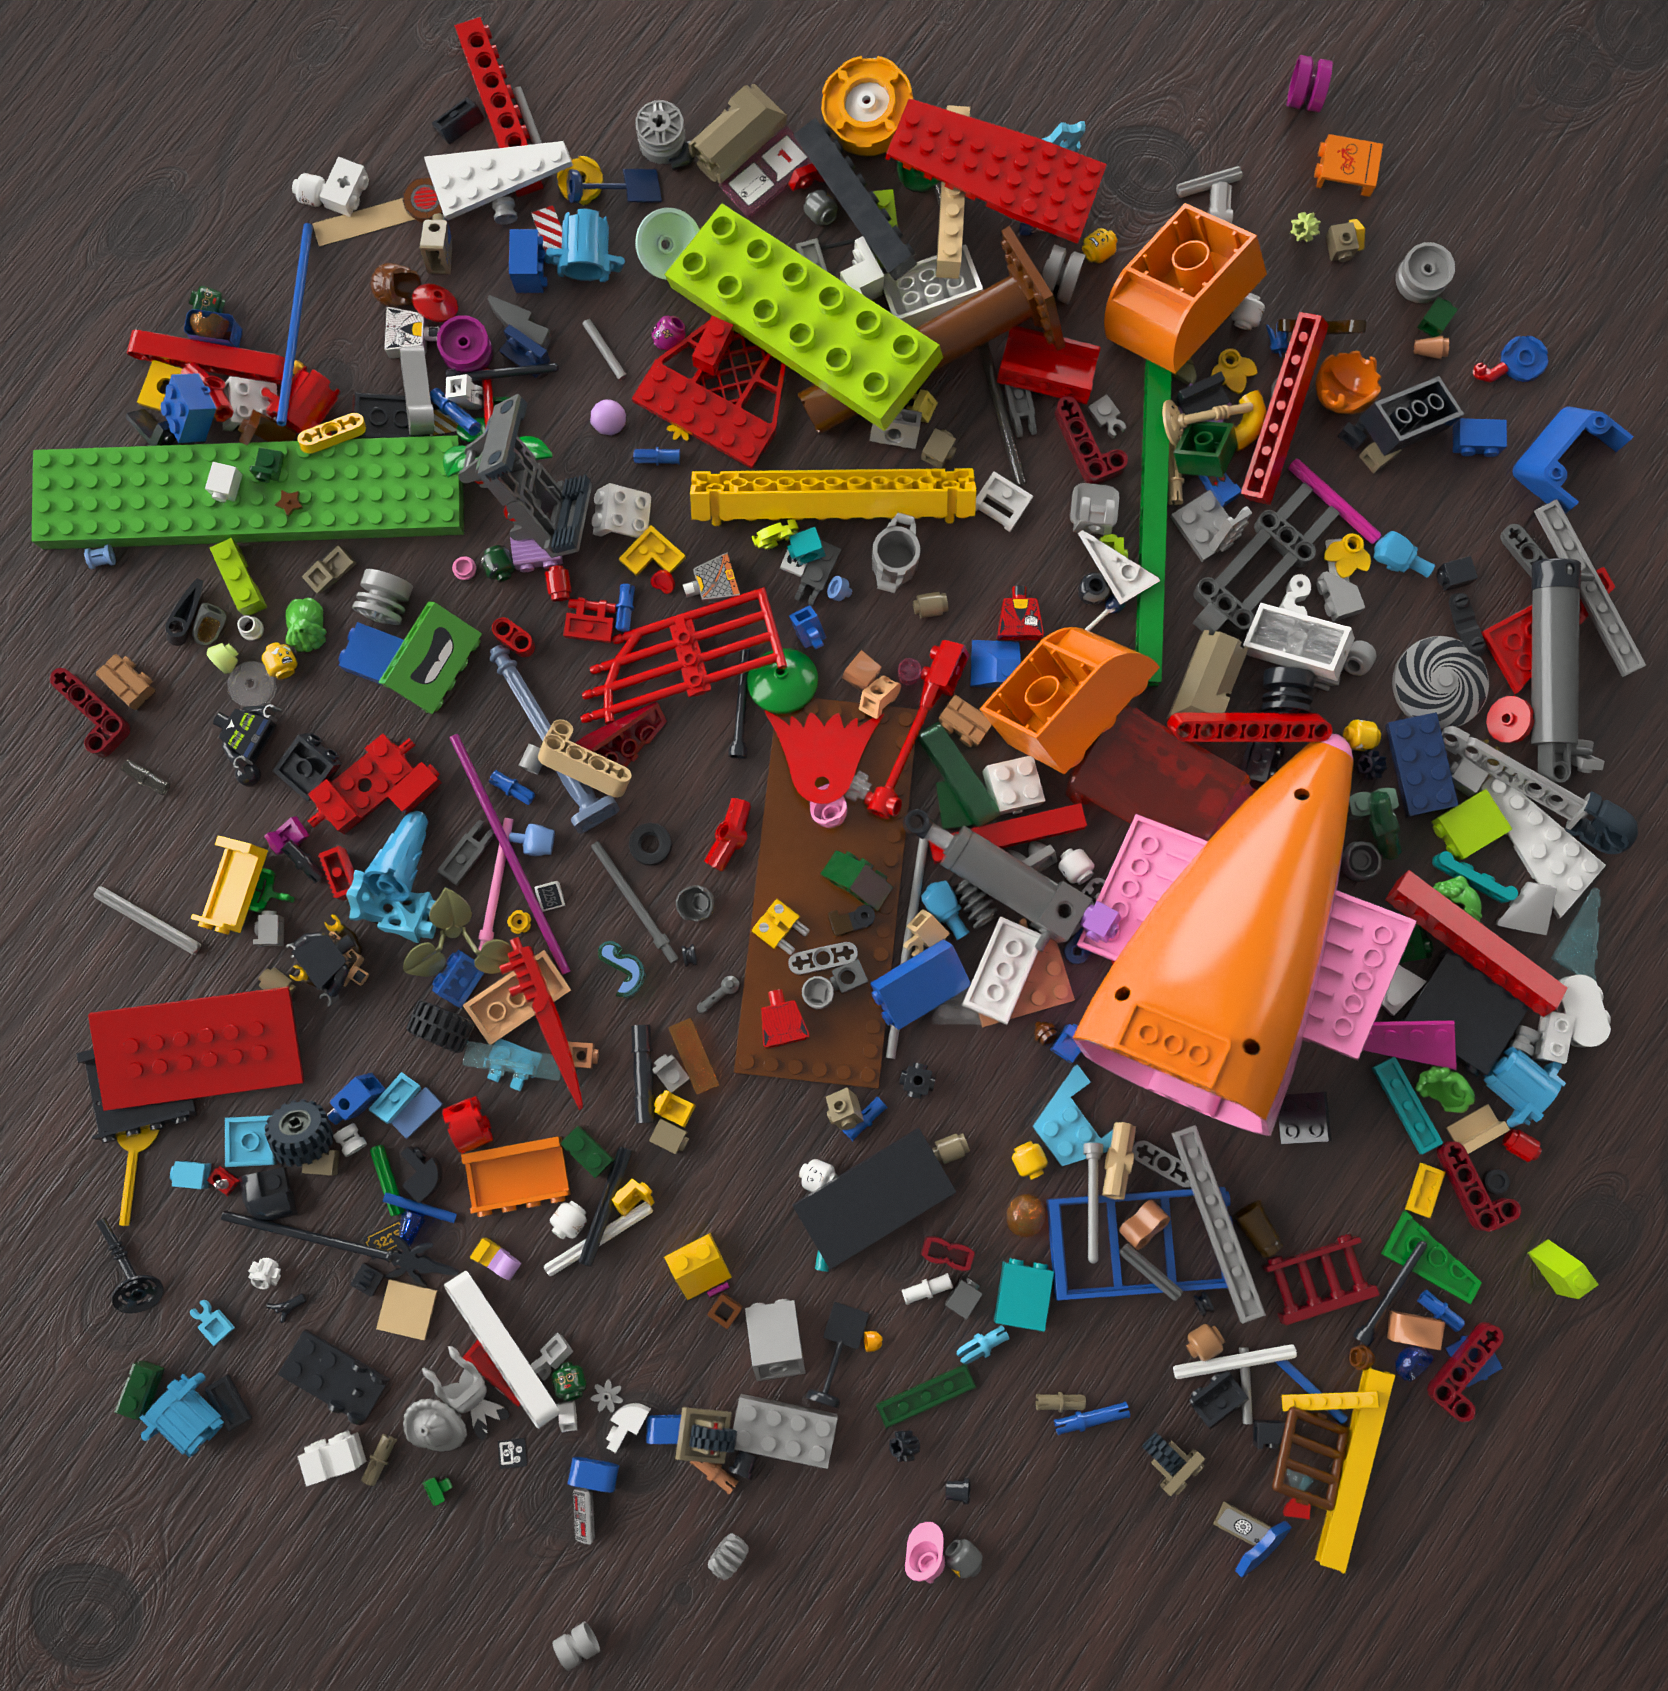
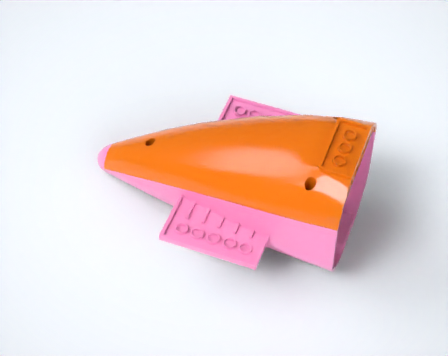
M1331 734L1326 741L1308 743L1253 793L1209 841L1140 815H1135L1097 901L1119 912L1121 920L1118 923L1119 930L1113 939L1109 938L1107 943L1099 940V942L1091 940L1086 936L1087 932L1083 930L1077 943L1078 947L1115 961L1092 998L1073 1036V1040L1085 1057L1108 1071L1167 1099L1232 1126L1266 1136H1271L1291 1081L1303 1040L1309 1043L1311 1041L1358 1061L1416 925V920L1337 891L1353 771L1352 749L1344 737L1339 734Z

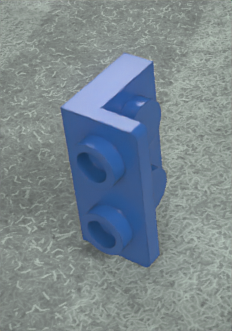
M457 950L456 953H452L447 959V967L442 974L439 973L434 979L432 991L461 1009L484 972L475 967L473 958Z

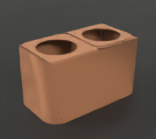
M861 650L844 671L842 679L862 693L878 677L881 666Z
M1389 1310L1387 1338L1398 1343L1441 1350L1445 1322L1435 1318Z

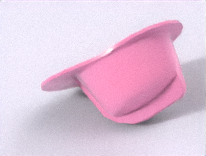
M931 1522L921 1523L909 1535L905 1571L912 1580H925L928 1583H933L934 1579L939 1577L944 1570L943 1533L936 1524Z

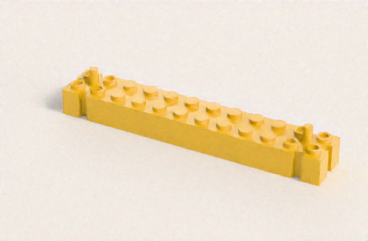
M954 468V471H945V469L720 471V474H711V471L692 472L691 518L692 520L708 521L712 516V525L714 526L721 525V519L724 521H731L733 519H746L749 521L756 519L779 520L781 518H792L795 520H802L804 518H816L819 520L840 518L846 520L850 518L873 519L875 517H886L893 519L897 513L914 516L915 519L921 517H945L946 523H953L954 515L959 518L975 516L976 485L973 468Z

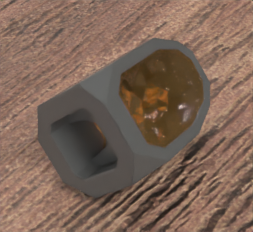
M202 603L192 628V636L197 644L208 645L217 639L226 620L225 611L212 604Z

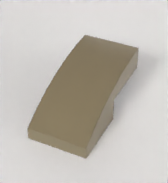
M337 545L323 561H317L302 578L317 594H320L344 576L356 562L342 546Z

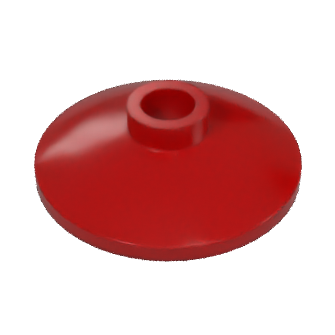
M422 284L413 292L412 303L423 317L435 322H446L457 314L458 303L453 294L447 289L435 284Z

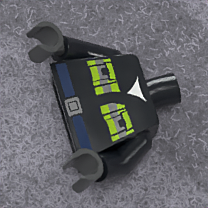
M272 704L267 706H245L242 710L235 708L230 717L222 712L215 716L213 724L222 729L219 734V738L223 741L222 748L234 768L241 773H246L244 771L245 765L256 763L277 726L274 722H277L278 719L274 715L277 711H281L280 708Z

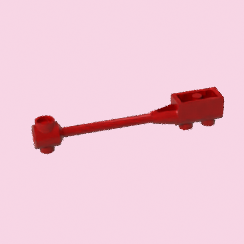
M942 640L940 646L934 645L932 647L930 659H933L930 667L924 666L921 671V679L924 680V686L919 705L920 708L886 785L876 787L874 793L868 792L866 794L864 803L868 806L867 811L883 819H889L890 816L896 817L899 814L902 800L898 798L894 788L928 711L932 709L941 694L952 696L970 656L964 645Z

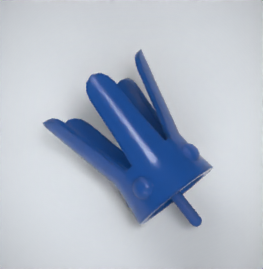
M1276 323L1275 337L1274 331L1269 325H1266L1271 341V353H1279L1281 358L1282 353L1287 352L1289 346V333L1277 332Z

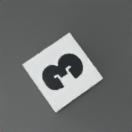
M787 550L780 569L802 577L808 563L799 566L797 559H791L790 553Z

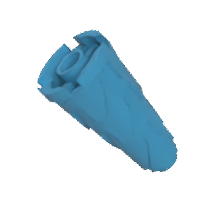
M420 811L408 813L366 869L362 878L363 883L376 896L379 897L382 892L387 894L385 900L398 902L404 901L409 897L418 871L416 868L423 852L421 848L428 825L425 814Z

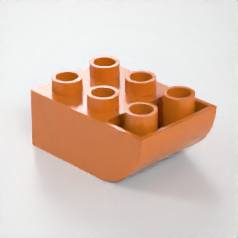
M1184 203L1130 261L1117 278L1109 295L1105 310L1104 329L1106 338L1176 374L1267 275L1257 235Z
M1067 627L1052 632L1043 638L983 704L980 710L1008 745L1065 774L1070 768L1082 761L1085 751L1097 737L1114 725L1117 715L1130 700L1146 689L1148 680L1160 667L1148 656L1083 628Z

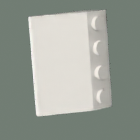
M966 244L962 246L959 279L936 277L937 255L917 262L915 267L896 281H894L889 273L884 274L883 290L891 313L915 329L982 292L983 288Z

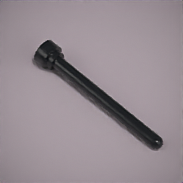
M557 363L463 373H461V370L446 369V377L467 374L472 378V381L552 373L557 372L559 366Z
M749 648L741 650L740 664L750 661ZM749 671L739 674L734 741L731 742L728 751V757L734 759L747 758L748 748L745 747L746 743L743 741Z
M1421 1240L1417 1243L1365 1325L1362 1324L1360 1328L1357 1327L1353 1336L1370 1347L1375 1340L1373 1337L1375 1335V1328L1427 1249L1425 1241Z

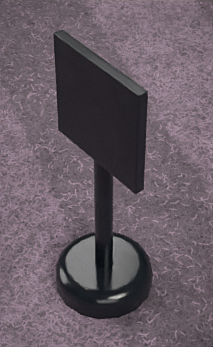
M834 1302L823 1338L837 1342L823 1391L810 1389L805 1398L839 1409V1398L828 1394L843 1345L855 1349L859 1348L869 1313Z

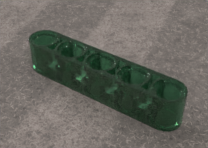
M936 722L920 731L917 736L919 743L973 822L980 828L1000 816L998 806L942 725Z

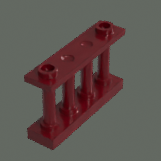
M1345 1234L1337 1237V1242L1282 1259V1256H1276L1268 1259V1264L1262 1265L1263 1271H1274L1285 1307H1283L1284 1311L1277 1313L1280 1323L1289 1325L1380 1295L1376 1285L1368 1284L1363 1279L1352 1246L1362 1242L1360 1237H1352L1351 1234ZM1339 1249H1343L1355 1283L1353 1285L1354 1289L1346 1292L1340 1287L1329 1254ZM1318 1256L1321 1258L1332 1291L1330 1292V1297L1324 1299L1317 1295L1306 1260ZM1296 1263L1308 1296L1307 1304L1299 1307L1298 1304L1294 1303L1283 1267Z

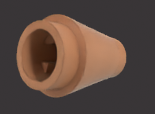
M1437 336L1415 340L1414 354L1438 359L1448 357L1449 338Z

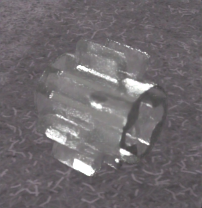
M858 771L849 785L850 787L845 794L846 797L854 802L857 801L858 797L864 800L872 787V784L867 782L869 776Z

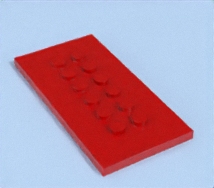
M290 986L88 1014L103 1111L304 1082Z

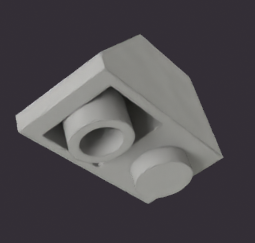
M1328 571L1323 572L1317 578L1318 592L1320 595L1323 594L1326 602L1324 605L1326 614L1329 617L1331 616L1333 622L1357 615L1365 609L1356 585Z

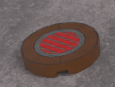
M422 177L415 179L406 187L403 193V204L409 216L418 222L424 223L425 220H432L434 214H443L431 178Z

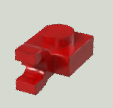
M811 163L794 170L788 185L792 191L800 188H808L812 185L814 179L819 182H825L814 164Z

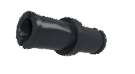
M292 839L280 849L296 864L294 867L297 870L301 869L314 884L325 875V872L310 859L312 856L309 853L306 855Z

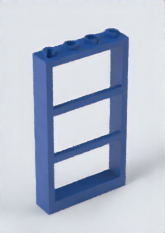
M1219 1186L1227 1208V1206H1230L1229 1192L1225 1191V1187ZM1192 1188L1125 1193L1123 1200H1115L1098 1195V1203L1106 1202L1113 1275V1286L1068 1290L1061 1206L1088 1204V1196L1046 1199L1052 1271H1054V1298L1056 1300L1163 1293L1154 1283L1122 1286L1115 1202L1159 1198L1161 1208L1170 1217L1169 1223L1163 1229L1167 1277L1183 1291L1228 1288L1222 1270V1278L1179 1282L1176 1280L1169 1198L1194 1196Z

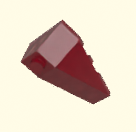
M653 702L585 735L575 744L627 767L631 761L634 762L639 757L637 755L645 744H649L667 721L659 704Z

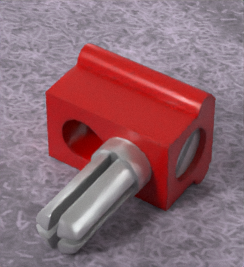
M221 1166L215 1168L207 1179L210 1184L226 1196H229L239 1183V1179ZM220 1175L222 1180H217V1176Z

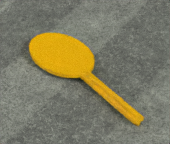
M148 1128L141 1130L142 1134L126 1137V1134L117 1136L120 1146L128 1151L119 1225L129 1226L138 1153L148 1148L154 1142L160 1130L151 1131Z

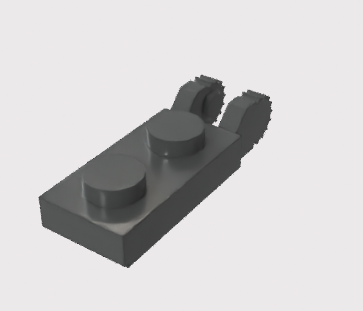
M1003 384L1017 438L1023 436V427L1021 426L1020 419L1028 418L1029 432L1031 435L1037 434L1034 418L1035 410L1030 390Z
M822 540L821 543L826 556L809 562L794 598L800 601L807 586L814 589L808 599V605L811 607L814 606L820 592L822 593L841 553L840 548Z
M482 820L476 822L468 834L465 833L437 870L438 873L456 886L459 885L495 836L491 828L480 842L474 839L483 829L485 823Z

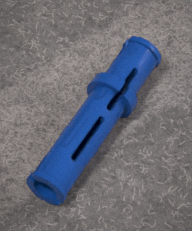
M434 388L431 390L430 400L439 407L441 413L450 416L471 436H475L480 432L481 424L456 403L447 399L441 389Z
M1125 1401L1113 1406L1085 1413L1078 1411L1073 1416L1054 1419L1055 1427L1065 1424L1064 1427L1056 1429L1057 1435L1075 1430L1082 1432L1087 1427L1130 1418L1129 1410L1119 1412V1410L1127 1409L1128 1405Z

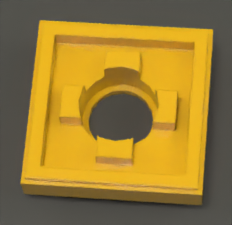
M153 360L137 403L161 412V402L165 397V394L159 392L162 385L161 382L164 380L170 381L171 375L181 374L182 369Z

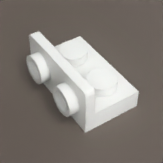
M1554 1011L1545 1017L1540 1016L1538 1032L1541 1033L1539 1041L1535 1042V1051L1532 1059L1541 1062L1553 1061L1565 1064L1568 1058L1575 1017Z

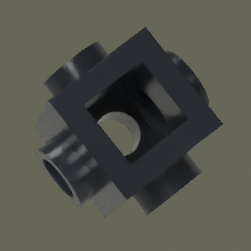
M913 1063V1067L908 1066L906 1071L902 1070L899 1085H903L902 1091H907L908 1097L921 1099L922 1095H928V1091L933 1092L936 1077H932V1071L927 1070L928 1065ZM915 1076L922 1078L923 1082L921 1085L914 1084L913 1079Z

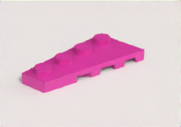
M1454 1021L1374 1022L1363 1050L1456 1070Z

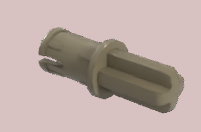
M1058 1392V1395L1036 1394V1399H1038L1036 1401L1037 1411L1058 1410L1059 1413H1062L1063 1410H1084L1086 1407L1084 1395H1063L1062 1392Z
M382 1434L374 1454H370L371 1460L362 1477V1482L374 1486L384 1465H388L387 1459L397 1442L392 1436L388 1438L387 1434Z

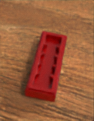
M477 1340L462 1358L473 1363L484 1379L519 1407L521 1405L480 1341Z

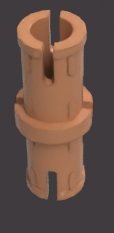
M690 1461L691 1464L707 1475L706 1479L709 1481L713 1480L728 1494L732 1492L733 1488L726 1481L733 1487L739 1482L723 1470L720 1463Z

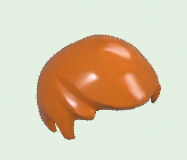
M1360 351L1339 353L1336 357L1335 355L1328 356L1319 369L1315 383L1316 392L1322 405L1328 410L1341 414H1356L1367 410L1376 401L1381 391L1378 383L1381 375L1376 370L1377 360L1374 357H1369L1371 361L1364 359Z

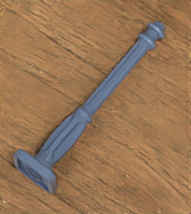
M502 645L495 646L490 650V661L497 664V673L505 677L543 741L551 725L516 669L517 661L511 660L509 657L510 650ZM556 771L563 785L580 807L579 812L571 818V822L579 834L592 829L620 811L617 802L611 795L602 799L596 798L592 787Z

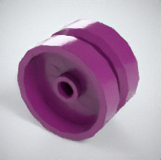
M1299 55L1289 86L1287 107L1300 109L1306 99L1307 111L1320 113L1330 85L1333 67L1331 60L1319 59L1313 69V58Z
M456 316L448 319L440 327L437 334V346L449 369L461 370V373L482 371L489 366L493 357V347L485 327L477 319L470 316Z

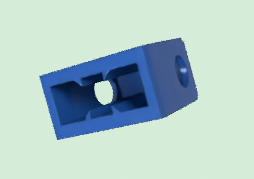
M373 1073L356 1076L330 1101L334 1108L327 1116L335 1125L343 1119L355 1118L372 1105L386 1089Z

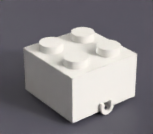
M1031 756L987 765L982 771L994 817L1012 812L1013 814H1019L1025 809L1040 806L1045 802L1035 760Z

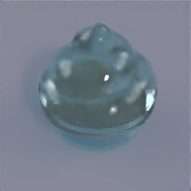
M1287 1469L1290 1486L1306 1491L1314 1478Z

